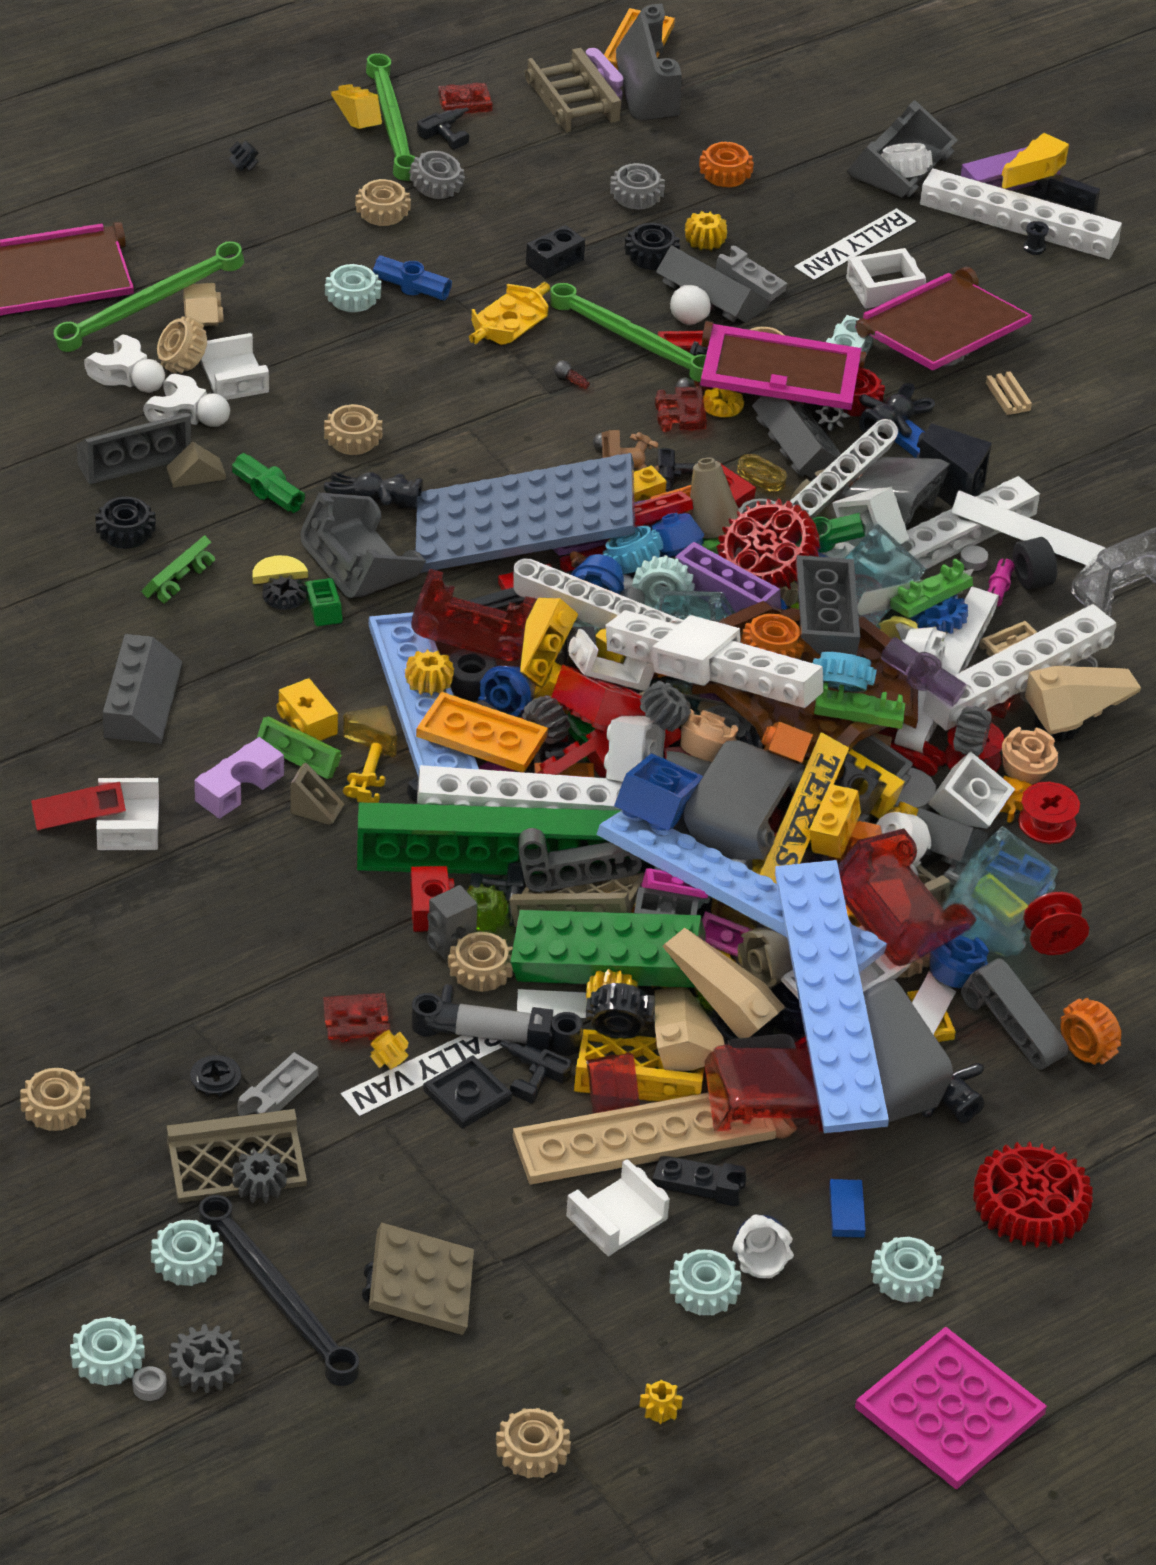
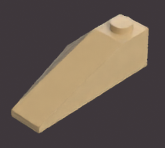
M1052 666L1029 672L1025 698L1048 734L1052 735L1080 727L1085 719L1101 715L1103 709L1110 705L1116 706L1140 692L1141 687L1129 669Z
M684 928L662 946L739 1039L749 1038L785 1008L763 981L688 929Z
M667 987L655 990V1033L657 1048L664 1070L685 1072L727 1062L725 1041L722 1034L687 987Z

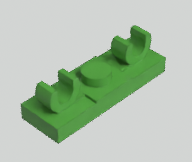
M204 535L155 576L141 592L147 598L157 592L158 599L165 604L171 598L166 590L170 591L173 596L180 591L179 585L172 580L176 578L180 581L190 571L188 565L192 563L193 569L201 574L206 569L201 560L208 566L215 561V557L210 552L204 551L211 541Z
M953 559V567L950 568L945 564L942 565L940 574L926 578L918 584L912 580L908 590L900 586L898 588V595L890 598V607L909 619L973 586V577L963 572L964 564Z
M828 682L823 683V693L816 698L814 714L902 729L905 711L902 695H898L897 701L886 700L887 692H883L881 698H876L875 696L863 693H845V687L841 684L838 691L828 690Z
M269 716L263 717L257 738H262L284 754L285 759L299 766L307 763L318 775L326 779L333 778L335 768L338 767L342 756L340 750Z

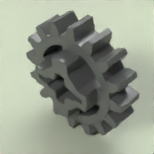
M203 1324L201 1331L198 1332L193 1327H190L188 1336L180 1333L178 1334V1343H171L169 1367L172 1370V1377H179V1385L181 1386L191 1383V1391L193 1392L199 1386L204 1387L205 1393H209L210 1386L214 1385L218 1390H223V1381L232 1384L234 1382V1374L241 1373L243 1353L240 1350V1341L232 1340V1332L230 1331L225 1332L223 1335L220 1334V1326H216L213 1331H208L207 1325Z

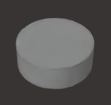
M967 546L961 551L960 562L968 570H982L987 566L988 552L980 546Z
M147 1366L136 1371L133 1376V1392L138 1398L145 1401H153L165 1394L167 1379L161 1369Z

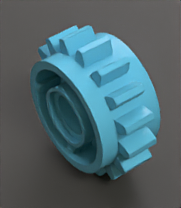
M648 526L635 527V534L610 538L605 545L606 550H603V555L616 560L621 565L623 574L635 572L638 567L641 568L644 560L649 562L653 556L659 558V550L663 549L662 545L664 544L659 532H656V530L651 531Z
M822 652L819 659L814 658L813 664L823 666V683L828 682L829 688L839 690L841 684L845 687L844 691L865 692L868 685L875 683L877 670L870 667L871 661L869 659L846 653Z

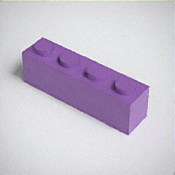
M1027 147L962 164L961 177L1002 188L1003 177L1001 174L1005 164L1010 163L1020 151L1025 150ZM1036 181L1006 188V190L1013 191L1036 184Z
M695 542L691 543L675 557V559H679L680 563L688 566L687 571L689 574H693L692 583L695 584V592L733 613H737L741 608H748L761 601L781 609L779 588Z

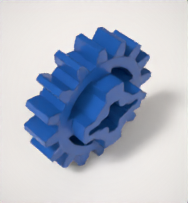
M956 594L909 619L916 622L918 628L936 627L938 631L952 634L953 628L962 629V624L967 623L968 604H965L964 598L958 599Z

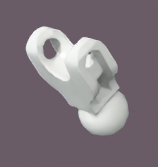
M124 334L113 340L114 354L104 355L95 352L84 360L88 376L103 385L135 386L141 392L151 393L159 390L165 380V372L162 365L156 360L147 359V355L141 352L140 342Z
M171 374L163 382L166 397L153 396L143 407L144 414L150 422L189 413L191 424L197 425L200 421L208 427H219L228 420L230 415V406L226 398L219 394H207L205 389H201L196 385L193 378L179 374ZM154 409L163 411L164 413H158Z

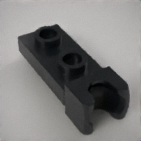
M1054 174L1053 176L1036 180V184L1029 191V194L1042 200L1048 198L1094 214L1098 206L1100 189L1059 174Z
M660 1156L652 1182L662 1189L714 1198L716 1203L738 1206L740 1204L739 1189H743L746 1186V1169L743 1166L728 1163L718 1166L670 1156Z

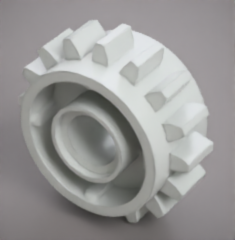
M920 143L892 145L884 148L881 154L905 178L922 175L928 171L927 168L930 165H933L931 150L927 151L925 145Z

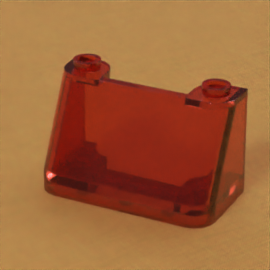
M429 569L411 621V628L417 635L505 661H516L521 657L526 621L537 601L536 598L525 596L523 603L519 606H515V603L510 602L507 612L453 597L455 586L449 585L448 588L442 581L444 572Z
M904 828L858 840L838 865L846 906L866 931L874 933L878 939L888 943L884 954L897 966L913 963L967 932L977 921V918L964 904H951L944 910L913 872L910 866L917 856V847L912 837Z
M720 1045L715 1047L714 1051L705 1059L714 1131H729L731 1129V1122L742 1120L743 1124H750L753 1118H808L809 1125H816L818 1122L819 1131H823L808 1047L805 1049L733 1048L731 1045Z

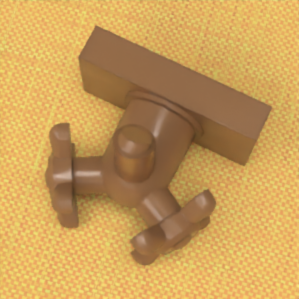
M620 430L602 432L603 458L631 453L634 468L637 471L647 467L644 453L646 448L651 450L652 447H658V442L652 441L648 436L638 432L630 436V439L637 441L635 448H620ZM658 465L655 466L654 468H655L657 471H659Z

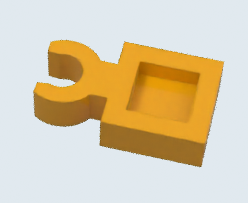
M1004 775L1003 779L1013 786L1015 790L1000 812H1006L1008 814L1007 822H1012L1016 809L1020 811L1023 809L1021 802L1023 792L1032 784Z

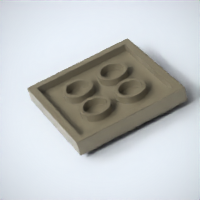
M381 1222L376 1234L369 1309L463 1335L468 1327L474 1249Z

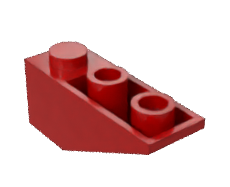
M120 781L31 801L37 830L126 812Z

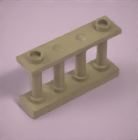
M582 48L572 49V60L569 63L540 69L533 58L528 59V66L525 70L527 83L531 84L554 115L557 124H560L566 133L571 132V119L601 112L605 114L611 123L620 121V98ZM570 72L576 76L553 82L547 79V77ZM582 86L586 89L565 95H559L557 92L558 90ZM588 99L596 102L595 104L572 109L567 106V104Z

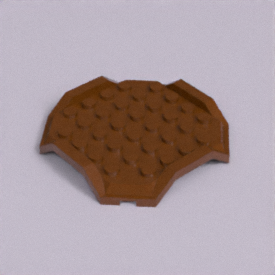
M765 601L745 608L718 622L740 628V641L745 624L751 623L753 618L763 614L786 616L796 622L801 631L799 609L790 608L783 610ZM859 616L860 641L857 656L869 659L871 661L870 667L877 671L873 685H868L865 692L852 693H863L881 698V694L887 692L886 700L897 701L898 695H902L903 703H905L903 723L916 729L918 723L919 681L903 647L864 616ZM805 642L804 652H802L799 660L813 663L814 658L819 659L821 656ZM709 681L704 686L692 683V694L715 693L756 728L761 741L767 726H773L777 722H782L813 734L803 760L810 759L821 732L849 747V752L857 742L887 728L881 725L814 714L816 699L807 707L802 708L713 681ZM828 687V690L838 691V689Z

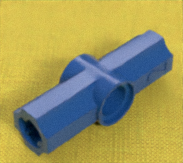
M380 255L376 259L373 268L374 274L378 275L379 279L401 286V291L407 295L423 293L445 301L452 288V280L425 271L423 264L418 261L402 263Z

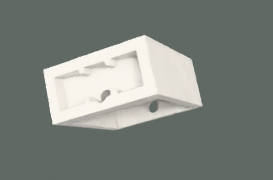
M906 248L848 259L846 279L865 309L877 307L926 284L924 273L920 272L915 259L909 255ZM899 271L905 277L877 283L871 278V276Z

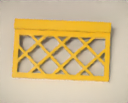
M583 1029L579 1058L576 1065L574 1091L656 1102L701 1094L704 1067L689 1070L691 1073L664 1070L660 1056L653 1052V1050L658 1049L656 1038L636 1036L629 1039H616L607 1037L596 1030ZM588 1041L602 1042L604 1045L595 1048ZM626 1045L633 1046L635 1049L626 1052L621 1047ZM612 1051L618 1057L609 1060L604 1054ZM644 1055L649 1061L641 1064L635 1058Z

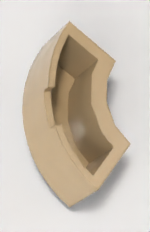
M215 283L192 284L183 289L186 318L190 316L204 326H218V323L223 322L221 293L216 292Z

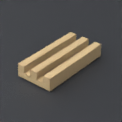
M1011 371L1006 372L1005 377L1001 373L996 374V378H993L992 375L986 377V385L1006 415L1031 411L1032 403ZM998 385H1000V386L1002 387V389H1003L1004 392H1005V395H1004V393L1002 392V390L1000 389V387H999Z
M1023 621L982 638L979 647L982 650L987 649L986 654L992 656L1036 634L1037 631L1026 621Z

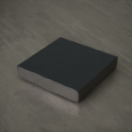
M474 1055L423 1083V1091L462 1129L512 1100V1092Z

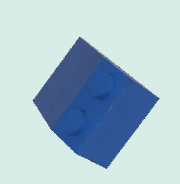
M651 753L626 773L614 807L621 809L625 816L630 818L639 817L648 821L649 825L657 830L669 831L684 814L685 806L703 776Z

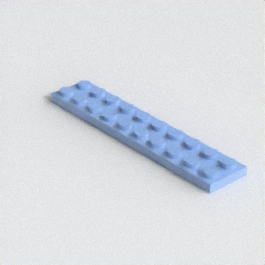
M425 611L370 616L369 628L418 778L420 765L479 769L474 756L416 737V728L439 696L437 692H434L431 696L426 692L420 695L418 690H410V685L406 683L405 678L408 657L414 656L416 651L425 653L427 649L433 653L438 651ZM451 687L444 689V693L453 695Z
M621 811L599 825L598 836L787 937L778 887L771 878L749 870L743 863L723 856L717 849L706 847L690 835L682 834L673 828L669 831L657 830L651 827L648 821L639 817L630 818ZM849 921L860 973L885 953L888 943L878 939L874 933L863 931L852 925Z
M837 860L775 866L776 882L824 1133L888 1127L889 1118Z

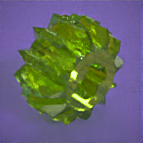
M482 883L478 888L470 885L466 892L478 903L476 929L481 932H485L487 929L495 932L498 926L504 925L506 914L508 913V904L504 892L496 891L494 885L489 888L484 887Z

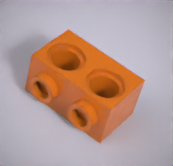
M777 722L773 726H767L761 743L765 744L764 750L802 763L813 734L782 722Z

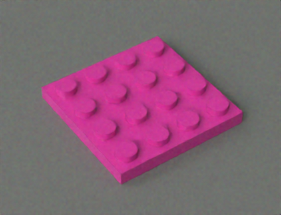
M944 1327L861 1395L855 1404V1408L956 1490L1045 1415L1047 1408L1043 1402L947 1327Z

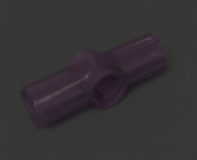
M897 637L890 640L881 654L883 661L907 676L906 681L910 686L920 691L928 690L952 707L959 701L967 688L966 683L941 667V661L935 655L927 652L919 653Z

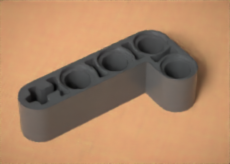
M528 828L519 836V856L525 884L534 892H545L636 875L642 867L641 858L611 842L548 852L546 838L541 830ZM529 844H536L539 846L537 849L526 848V846ZM601 860L604 862L602 865L599 866L591 864L593 861ZM567 865L574 867L570 871H564L561 868ZM535 871L544 872L541 876L532 875Z
M997 958L970 975L961 989L966 1005L972 1010H978L987 1005L1035 1068L1043 1070L1068 1054V1045L1063 1036L1004 960Z

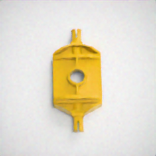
M543 282L533 289L507 284L506 294L480 313L476 314L475 309H472L471 321L475 332L469 335L470 342L477 344L485 338L487 340L491 339L500 345L511 343L548 316V304L542 296L550 291L549 284Z

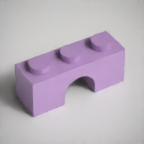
M258 737L195 779V801L217 818H222L241 805V783H253L263 790L284 776V754Z

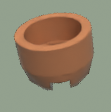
M779 1111L772 1117L776 1129L775 1138L785 1139L797 1130L795 1123L783 1111Z

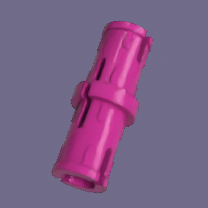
M1003 559L998 561L995 573L990 576L988 581L990 583L988 592L999 595L997 607L1002 604L1004 594L1011 586L1010 578L1015 565L1009 559L1005 560L1004 566H1002Z

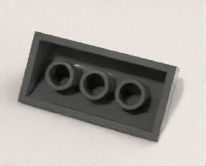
M672 245L656 271L664 277L662 282L674 289L677 285L680 287L683 285H694L701 288L710 298V309L715 311L717 307L723 310L721 315L734 323L736 319L745 323L769 307L771 303L748 287Z
M761 396L752 405L758 413L756 419L765 428H769L768 435L774 442L782 446L779 449L780 452L787 459L793 461L791 466L801 477L807 475L811 479H815L817 477L814 474L815 472L826 469L841 455V452L803 402ZM845 466L840 467V469L844 473L850 471V469Z
M189 413L85 439L77 443L78 466L87 482L93 484L170 464L191 444V416Z
M797 555L796 567L801 638L820 656L822 652H839L857 656L860 628L854 559Z
M132 634L124 635L103 710L104 738L162 744L182 669V660L154 637Z

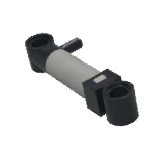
M451 984L443 986L441 998L433 993H422L417 995L412 1002V1029L415 1033L424 1037H431L442 1032L523 1043L541 1051L544 1049L549 1050L550 1045L554 1052L563 1056L575 1054L581 1046L582 1020L577 1014L572 1012H561L553 1017V1009L532 1007L531 1013L453 1003L455 987Z

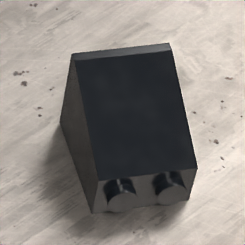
M931 423L926 433L922 432L919 436L917 447L920 448V453H918L916 458L942 459L950 464L938 497L953 507L958 491L974 497L981 493L986 484L992 443Z

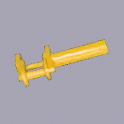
M379 743L371 744L362 774L350 773L347 777V781L350 784L344 787L343 793L347 797L356 798L357 802L378 803L380 800L378 793H375L374 798H372L371 791L365 790L369 786L382 787L386 781L384 776H380L378 781L375 773L382 751V746Z

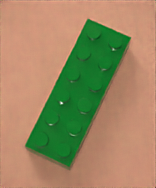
M520 910L510 963L517 982L587 984L590 976H594L597 971L607 972L610 969L612 972L621 970L623 975H632V980L638 982L637 986L696 988L662 946L684 928L704 941L706 940V932L701 915Z

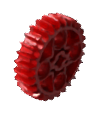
M767 499L765 505H761L757 501L756 507L752 509L746 505L747 511L743 514L737 511L738 518L736 520L729 518L730 527H722L724 535L718 536L720 544L716 546L718 555L780 589V593L781 588L784 586L791 590L790 583L797 582V555L819 557L817 550L821 548L819 543L820 537L814 521L806 510L802 511L799 505L793 507L790 501H787L784 505L780 499H777L775 504H772L770 499ZM802 536L801 545L797 547L795 543L799 541V539ZM737 548H741L742 551L735 558Z
M1029 1141L1026 1147H1021L1016 1142L1014 1149L1004 1145L1002 1152L994 1150L992 1157L987 1156L975 1177L973 1201L976 1203V1212L981 1213V1221H989V1230L998 1228L999 1237L1007 1234L1010 1236V1243L1016 1238L1022 1240L1023 1246L1028 1241L1034 1242L1036 1248L1040 1242H1045L1050 1247L1052 1240L1062 1244L1064 1237L1072 1239L1074 1233L1080 1232L1083 1224H1086L1093 1202V1187L1090 1186V1177L1084 1176V1167H1077V1159L1067 1160V1152L1058 1154L1056 1153L1055 1146L1051 1150L1044 1149L1043 1143L1039 1147H1032ZM993 1186L999 1191L998 1194L993 1192ZM1068 1194L1072 1196L1073 1203L1067 1197Z

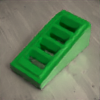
M333 578L305 582L315 625L324 626L341 623V602Z

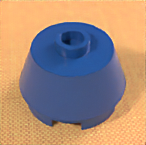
M671 513L662 517L661 520L652 526V530L659 532L664 544L662 545L663 549L659 550L660 557H664V555L668 556V558L677 556L693 542L701 546L704 544V532L690 514Z
M595 554L587 557L571 573L574 577L619 595L624 590V576L621 565L606 555Z
M496 666L489 669L481 679V696L478 697V700L486 701L496 708L497 711L521 718L523 717L524 707L534 698L535 684L520 672V667Z
M947 928L943 929L939 936L931 941L929 969L931 974L941 983L954 988H962L974 971L988 964L987 955L989 950L978 937H975L974 941L965 936L959 935L960 929Z

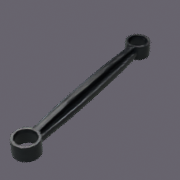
M211 1195L204 1198L199 1206V1221L205 1225H210L213 1233L219 1232L261 1288L298 1332L325 1360V1376L328 1381L338 1386L352 1384L359 1375L358 1354L349 1347H338L297 1292L259 1247L232 1219V1203L230 1200L221 1195ZM212 1210H220L226 1214L221 1217H210L206 1213ZM337 1362H347L353 1367L341 1371L334 1369L332 1365Z

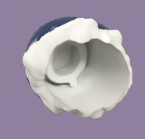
M753 1215L746 1219L736 1232L732 1249L736 1252V1256L741 1263L740 1269L744 1273H749L757 1278H773L784 1269L787 1261L794 1257L790 1247L793 1238L782 1223L772 1216Z

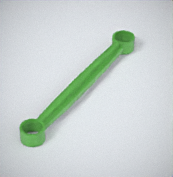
M371 54L367 58L366 74L375 79L382 115L395 154L393 175L399 180L411 181L409 171L415 156L409 153L400 110L389 79L391 59L384 54Z
M232 241L222 243L217 247L216 256L168 277L106 308L79 324L74 322L59 324L54 329V337L58 348L65 352L74 351L82 345L83 337L153 305L220 269L224 271L239 269L244 264L241 246ZM231 254H235V255H236V256H234V257H232V258H224V257L227 256V255H231ZM74 334L71 338L62 339L66 335Z
M558 283L551 287L550 305L558 310L572 309L623 338L689 369L690 377L694 381L701 382L706 355L694 356L647 329L637 326L629 320L577 296L576 288L571 284Z

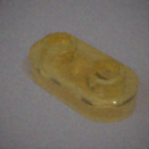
M746 454L739 458L737 472L744 479L769 492L782 490L786 486L787 473L783 468L755 454Z

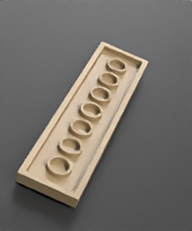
M757 1084L513 1128V1139L529 1185L622 1168V1162L626 1159L633 1165L659 1161L660 1156L676 1158L772 1140L776 1136L775 1126Z

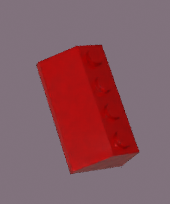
M562 664L551 698H556L560 702V706H563L564 710L570 711V714L580 717L582 721L592 724V727L606 732L611 720L618 717L646 715L640 708L642 695L624 685L583 675L579 669Z

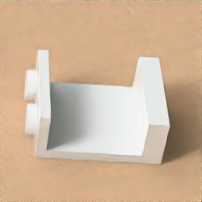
M251 333L207 341V347L200 363L214 394H219L226 398V400L269 392V370L266 365L259 366L254 357L253 336Z
M692 615L688 616L652 647L654 672L704 686L710 681L709 660L729 642L736 641L741 643L740 628Z
M578 629L576 637H573L570 641L569 656L583 675L646 691L654 675V665L652 663L628 656L625 657L623 664L596 657L599 649L582 629Z
M98 778V786L120 781L126 812L98 818L97 850H158V778Z
M626 1159L622 1162L621 1179L589 1199L578 1189L569 1194L566 1216L607 1256H610L668 1219L670 1198L662 1188L657 1187L647 1178V1175L641 1168L636 1167Z

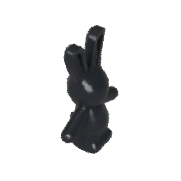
M912 383L903 384L897 393L887 398L885 403L863 394L859 397V402L869 408L865 409L861 414L859 428L862 432L866 433L876 422L888 419L896 424L897 429L904 437H909L912 434V430L905 420H910L914 414L930 412L934 408L935 402L931 398H922L912 402L911 397L915 390Z
M332 472V481L324 483L326 493L369 496L374 501L380 498L383 505L387 506L392 502L397 504L399 508L409 507L412 509H417V497L421 496L423 490L422 478L408 481L403 474H397L383 480L380 475L374 472L362 473L357 478Z
M974 1063L954 1071L952 1079L941 1099L961 1123L969 1122L984 1108L982 1095L974 1091L965 1082V1080L983 1073L984 1067L980 1063ZM937 1107L922 1111L921 1114L927 1118L931 1117Z

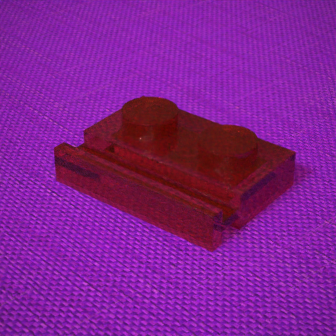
M474 82L464 85L450 84L438 87V97L444 111H453L466 107L469 111L465 113L492 111L493 103L490 100L486 83Z
M631 1052L586 1060L593 1114L640 1105L634 1055Z

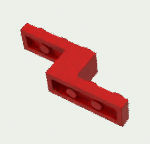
M677 491L635 504V527L643 526V524H655L659 519L671 513L682 514L693 510L692 499L682 491ZM602 545L578 553L585 557L595 554L603 555V550H606V546ZM570 555L559 558L560 568L564 572L576 569L571 565Z
M679 728L673 732L665 730L664 749L681 739ZM595 729L586 735L589 740L580 746L578 741L563 749L565 756L559 760L552 756L539 764L542 770L537 774L557 775L587 756L589 761L594 764V769L599 777L606 778L607 769L604 767V760L609 752L607 732Z

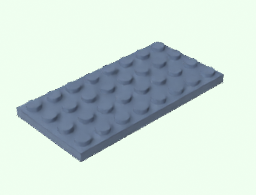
M632 454L614 455L601 459L422 491L421 496L417 497L416 551L421 554L426 562L420 573L635 534L634 461Z

